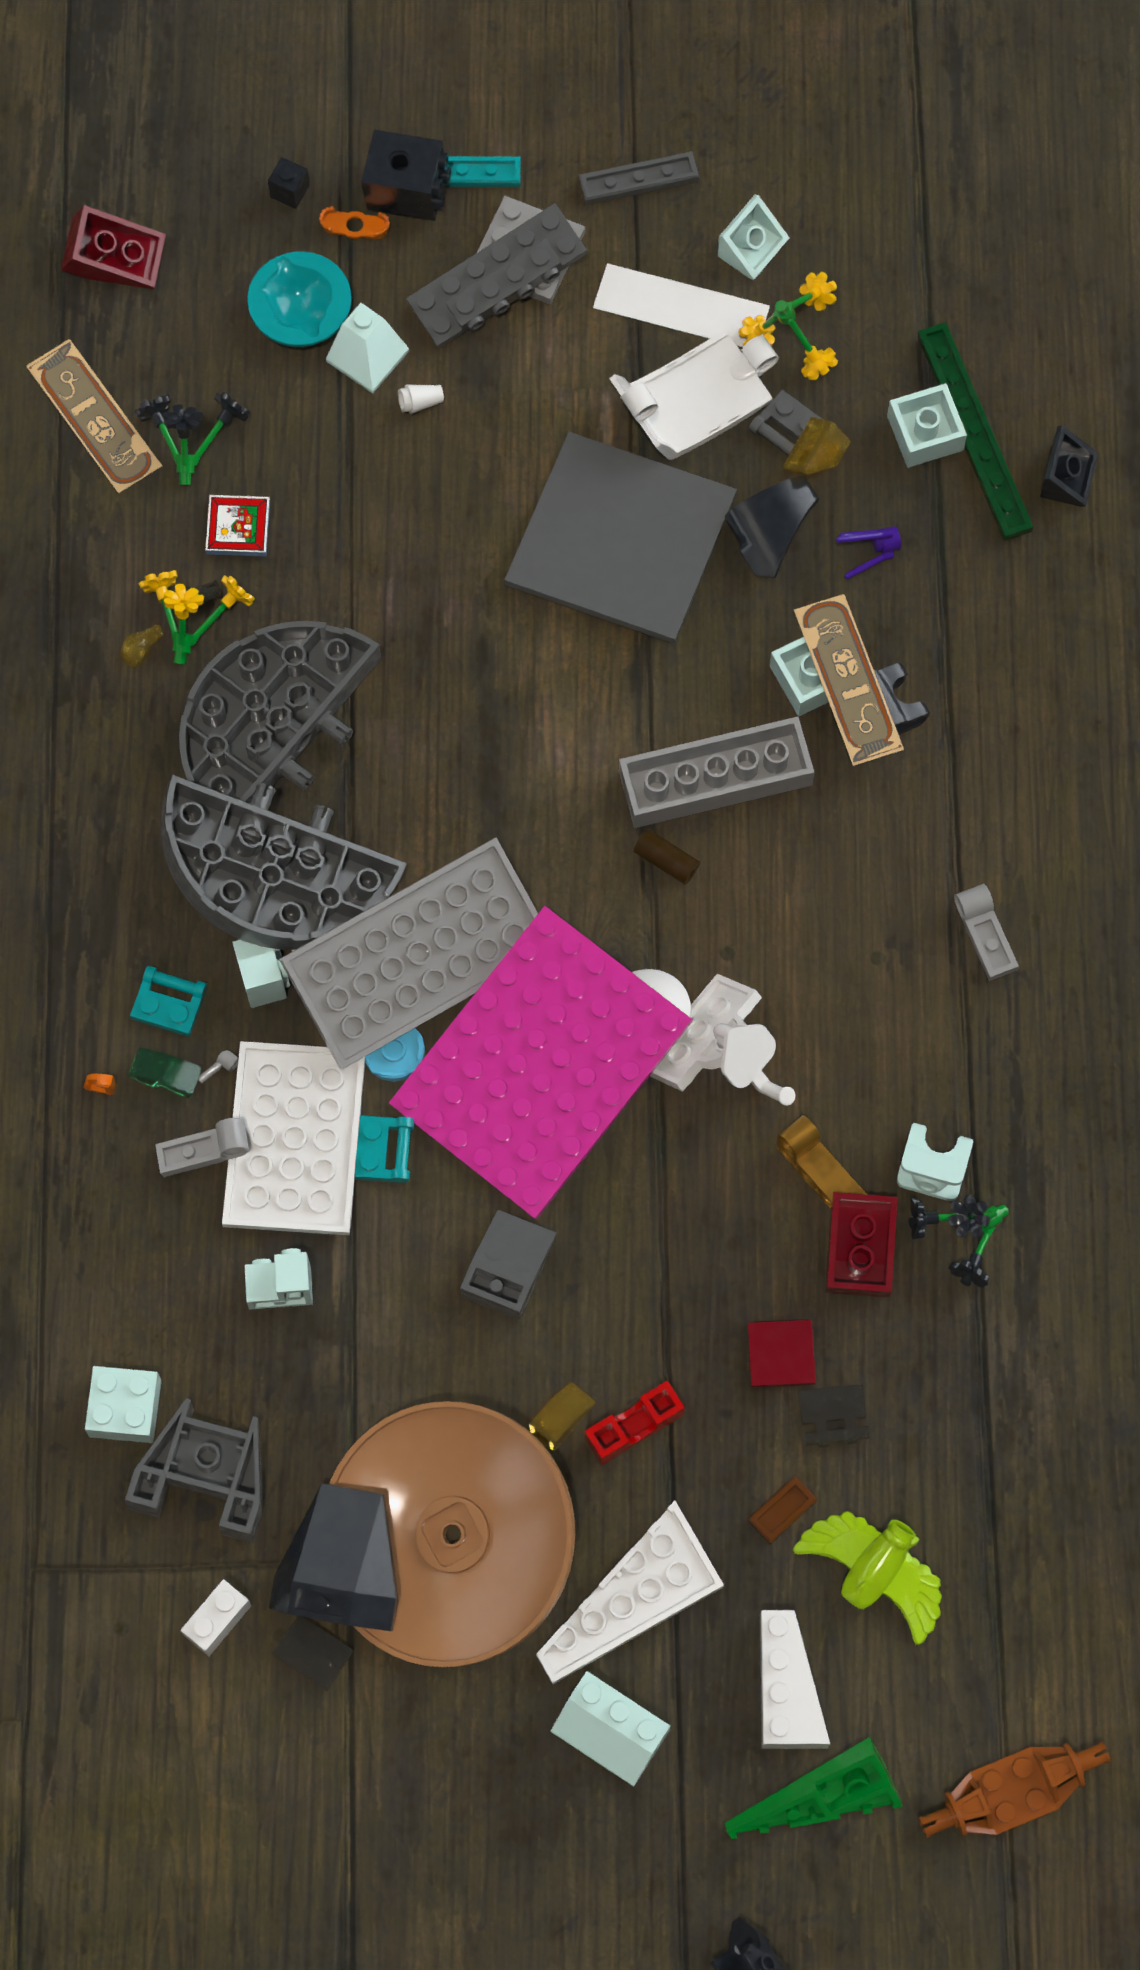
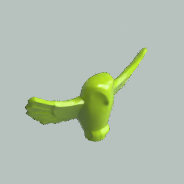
M846 1511L840 1516L830 1515L826 1520L814 1522L812 1527L804 1531L801 1539L794 1545L793 1552L795 1554H817L830 1557L850 1569L843 1582L841 1594L855 1607L863 1610L874 1604L882 1594L892 1600L907 1620L915 1644H922L927 1635L934 1630L935 1621L941 1614L938 1605L942 1598L938 1590L941 1585L940 1579L931 1574L929 1566L920 1564L917 1558L912 1557L908 1553L910 1548L918 1544L919 1538L903 1522L891 1520L885 1531L881 1533L874 1526L868 1525L863 1517L856 1518L851 1512Z

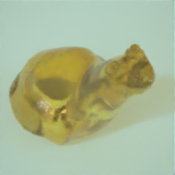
M156 624L147 630L132 633L124 639L121 648V658L128 666L138 668L146 660L150 647L163 636L160 625Z

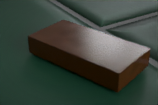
M795 1476L748 1519V1522L771 1545L810 1509L818 1499Z

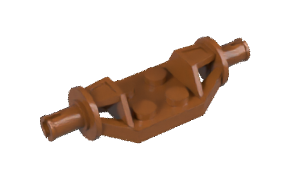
M1099 1742L1097 1745L1077 1753L1072 1750L1068 1743L1061 1744V1747H1029L969 1772L952 1792L944 1793L945 1808L923 1817H918L921 1827L933 1822L935 1823L924 1828L923 1832L926 1838L953 1826L962 1837L967 1836V1833L997 1836L1057 1811L1077 1787H1085V1771L1111 1762L1109 1753L1107 1752L1097 1757L1094 1756L1106 1750L1103 1742ZM1071 1777L1073 1778V1779L1070 1780L1069 1782H1067V1783H1065L1064 1785H1062L1061 1787L1057 1788V1786L1060 1785L1061 1783L1065 1782L1066 1780L1070 1779ZM979 1817H983V1818H984L983 1820H979V1821H974V1822H969V1823H965V1822H964V1821L971 1820V1819H975V1818H979Z

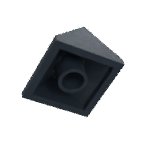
M1063 425L1057 426L1040 497L1084 507L1087 504L1099 453Z

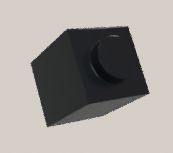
M281 157L268 179L270 198L297 209L310 186L307 168Z

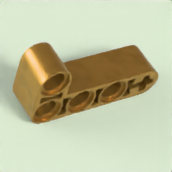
M802 1115L778 1135L777 1147L785 1159L831 1210L833 1192L866 1194L820 1142L821 1135L816 1126L806 1116Z

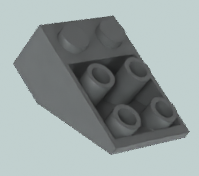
M497 1210L460 1287L461 1297L521 1321L557 1233Z

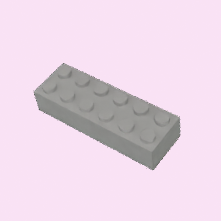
M798 716L619 759V775L634 828L812 786L814 779L813 765Z

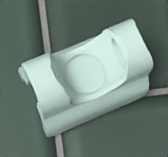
M913 1123L898 1172L897 1184L901 1188L946 1201L956 1200L965 1175L973 1139L960 1136L954 1149L946 1153H938L927 1146L925 1141L926 1126Z

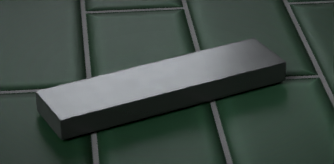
M692 151L579 175V183L585 205L699 182V174Z

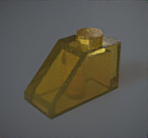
M811 417L785 461L783 468L787 471L809 475L836 467L851 441L833 421Z
M570 1382L553 1396L529 1423L530 1432L555 1452L596 1402Z

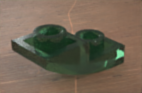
M138 1048L128 1077L154 1089L162 1086L189 1098L193 1094L202 1067L162 1052Z

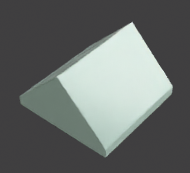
M754 195L720 234L718 243V257L750 279H755L789 239V236L759 195Z

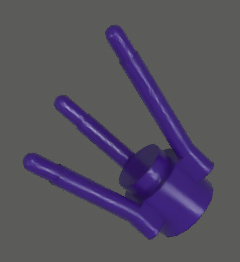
M896 526L839 534V537L836 538L838 543L872 540L874 550L876 552L881 551L882 553L847 572L844 575L846 579L884 560L894 558L893 551L901 549V538Z

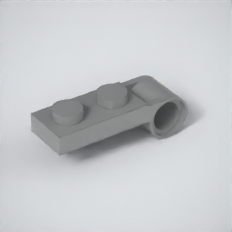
M983 883L954 894L957 910L988 980L991 981L1017 971L1019 965L994 912V903L987 886Z
M224 1119L216 1123L215 1129L155 1144L160 1174L163 1177L247 1154L249 1149L243 1119Z

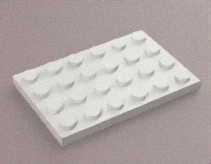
M240 1041L233 1118H240L244 1121L249 1151L241 1157L228 1160L222 1219L223 1227L350 1236L365 1057L344 1069H340L328 1047Z

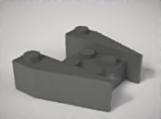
M185 1399L134 1469L125 1497L128 1510L160 1518L170 1485L227 1500L219 1523L221 1534L253 1543L262 1516L261 1442L258 1418H252L248 1433L191 1418L194 1411L190 1399Z

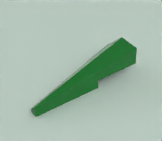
M868 1737L725 1822V1826L731 1839L737 1838V1833L758 1830L762 1834L769 1832V1827L788 1824L790 1828L841 1819V1814L862 1811L864 1815L873 1813V1808L891 1805L893 1809H896L903 1805L881 1755L871 1738Z

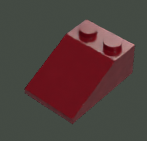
M83 205L72 216L61 270L89 280L154 289L166 234Z
M833 1192L825 1293L890 1297L893 1281L898 1197Z

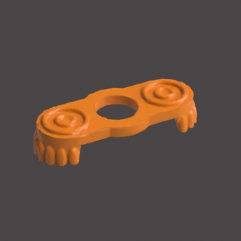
M333 206L327 207L326 210L323 209L319 217L324 231L329 234L343 235L351 239L383 238L387 234L390 225L388 216L384 213L382 214V212H378L377 216L365 215L358 211H351L349 213L337 212ZM360 219L364 224L360 231L352 232L347 228L346 225L349 220Z

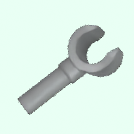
M231 1051L221 1052L213 1066L197 1077L198 1080L203 1083L222 1067L228 1072H232L238 1066L239 1058Z

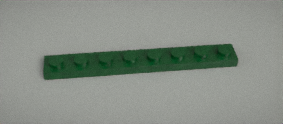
M944 322L918 331V339L938 386L945 383L948 386L967 434L964 448L1003 540L1006 541L1032 532V522L947 323Z

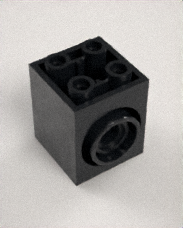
M374 130L361 180L367 210L435 221L438 210L442 211L444 207L445 193H442L444 184L448 185L451 177V167H448L449 153H445L443 141Z

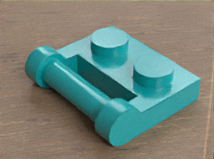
M148 965L145 969L142 984L130 1018L134 1021L190 1037L202 1006L208 983L199 980L197 983L158 972V968ZM155 983L192 994L193 996L191 1002H187L151 990Z
M360 1115L355 1180L407 1183L410 1181V1171L407 1168L410 1134L414 1130L415 1124L413 1118ZM389 1130H397L395 1169L389 1170L386 1169Z

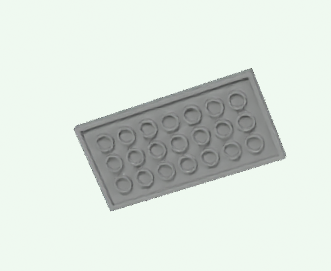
M493 838L279 960L338 1067L344 1069L475 994L534 920L538 912L498 839Z

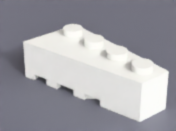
M761 1610L762 1749H828L830 1741L795 1610Z

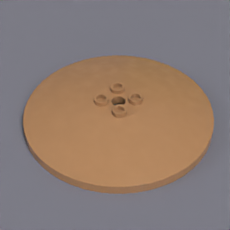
M451 1401L431 1402L401 1410L383 1419L363 1434L347 1451L330 1480L329 1485L385 1494L398 1593L393 1631L353 1627L375 1646L392 1656L407 1662L434 1667L466 1666L495 1658L524 1641L540 1626L557 1603L565 1587L572 1565L575 1546V1518L567 1484L559 1467L543 1444L522 1425L500 1412L483 1406ZM452 1525L458 1526L461 1530V1538L455 1544H451L446 1537V1532Z

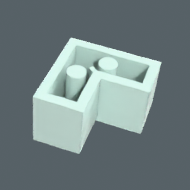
M242 940L233 941L250 1007L254 1008L286 999L285 988L290 987V983L280 960H277L282 958L280 949L261 947Z
M300 1249L282 1250V1254L274 1255V1263H271L270 1259H256L252 1261V1264L245 1265L246 1299L249 1310L313 1305L311 1266L307 1252H301Z

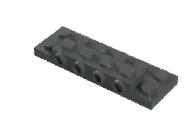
M554 203L413 293L406 300L437 348L440 349L466 331L477 330L485 323V319L491 315L502 314L510 307V303L516 299L527 298L535 291V287L541 283L552 282L560 275V271L587 255L588 252L563 213Z

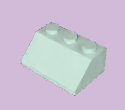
M586 1671L566 1702L551 1732L634 1787L669 1733L670 1725Z

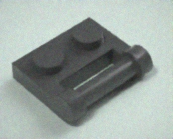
M782 389L763 412L753 419L749 430L755 434L760 433L789 455L788 459L797 464L828 430L829 423ZM769 421L788 433L800 444L795 445L768 425Z

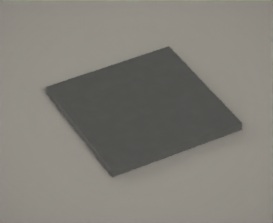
M568 432L505 577L504 585L675 644L726 521L724 517L730 511L736 497L737 489Z

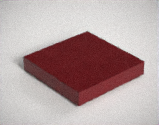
M812 1320L754 1322L747 1324L751 1388L816 1385Z

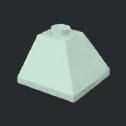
M360 303L342 324L326 357V362L373 394L409 352V348L383 317Z

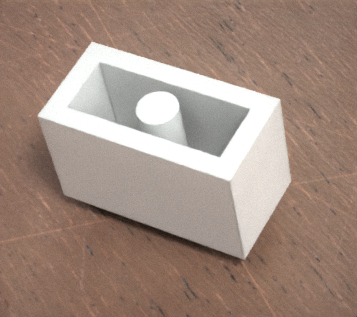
M223 1579L183 1626L181 1632L207 1656H210L250 1609L251 1604L246 1597Z

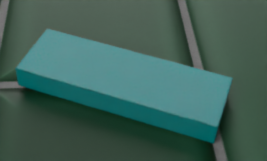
M449 156L448 167H451V177L449 184H444V187H520L521 157Z

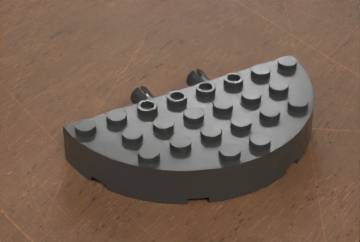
M293 621L274 624L254 631L255 634L241 641L236 640L204 668L187 697L188 701L181 717L179 731L180 755L186 780L249 804L252 802L258 783L266 784L264 796L269 785L273 787L278 779L283 776L298 786L300 790L305 791L308 788L306 783L311 785L315 775L295 762L296 758L321 731L332 737L341 746L347 743L345 737L348 740L351 738L353 729L347 727L333 715L382 659L380 644L346 627L342 629L317 621Z
M172 775L165 789L160 813L161 843L168 868L182 894L205 919L227 934L242 941L261 947L296 950L387 899L403 874L407 863L326 833L334 814L330 808H327L326 813L324 812L321 818L325 806L316 805L310 825L307 826L268 811L276 790L269 785L268 790H266L263 796L266 787L265 783H258L256 785L252 802L249 804Z

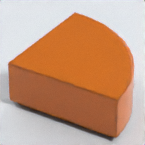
M95 1073L86 1076L83 1088L93 1092L114 1095L117 1084L112 1075Z

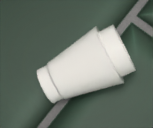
M405 385L404 388L398 390V400L403 413L409 412L413 414L438 403H443L444 394L441 385Z

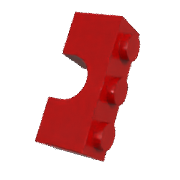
M667 1380L641 1396L640 1400L627 1411L617 1416L610 1415L585 1430V1440L602 1466L684 1416L685 1407Z

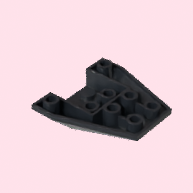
M321 1483L274 1575L269 1608L286 1614L348 1626L393 1631L398 1593L385 1494Z

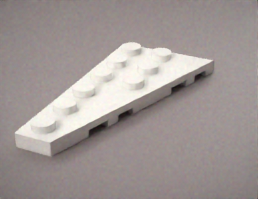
M676 1501L667 1508L666 1512L647 1530V1533L629 1550L593 1593L583 1601L574 1614L538 1651L536 1656L552 1684L724 1587L723 1582Z

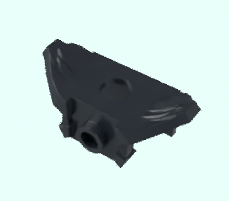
M742 1917L732 1922L729 1934V1951L711 1962L715 1970H785L767 1944L769 1939Z

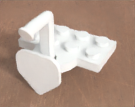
M719 974L711 980L691 1004V1018L693 1022L650 1075V1077L683 1092L702 1068L711 1070L721 1068L722 1073L733 1086L744 1088L751 1083L758 1092L779 1101L783 1105H791L796 1096L795 1091L791 1087H781L770 1082L762 1072V1069L772 1058L776 1049L773 1036L765 1026L761 1024L747 1025L744 1021V1018L753 1010L762 997L755 989Z

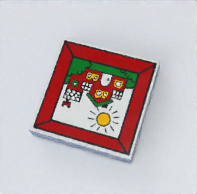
M210 495L206 554L267 556L270 497Z

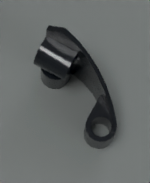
M803 475L775 484L751 496L731 509L724 517L740 543V551L757 577L776 578L782 560L796 531L810 509L819 501L816 492Z

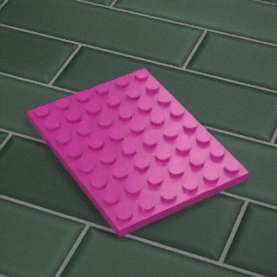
M544 906L393 1096L389 1104L404 1116L413 1118L414 1123L537 1220L693 1020L557 914Z

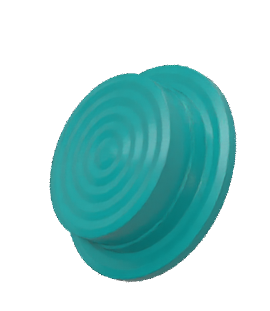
M290 252L273 258L258 270L248 290V308L256 327L272 341L292 347L311 346L327 340L341 328L350 312L351 290L343 271L328 258L311 252Z

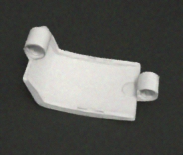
M722 331L681 357L632 383L616 374L609 379L654 446L667 459L672 460L724 433L771 403L773 397L759 379V376L772 368L777 363L779 357L763 334L748 341L740 351L729 333Z

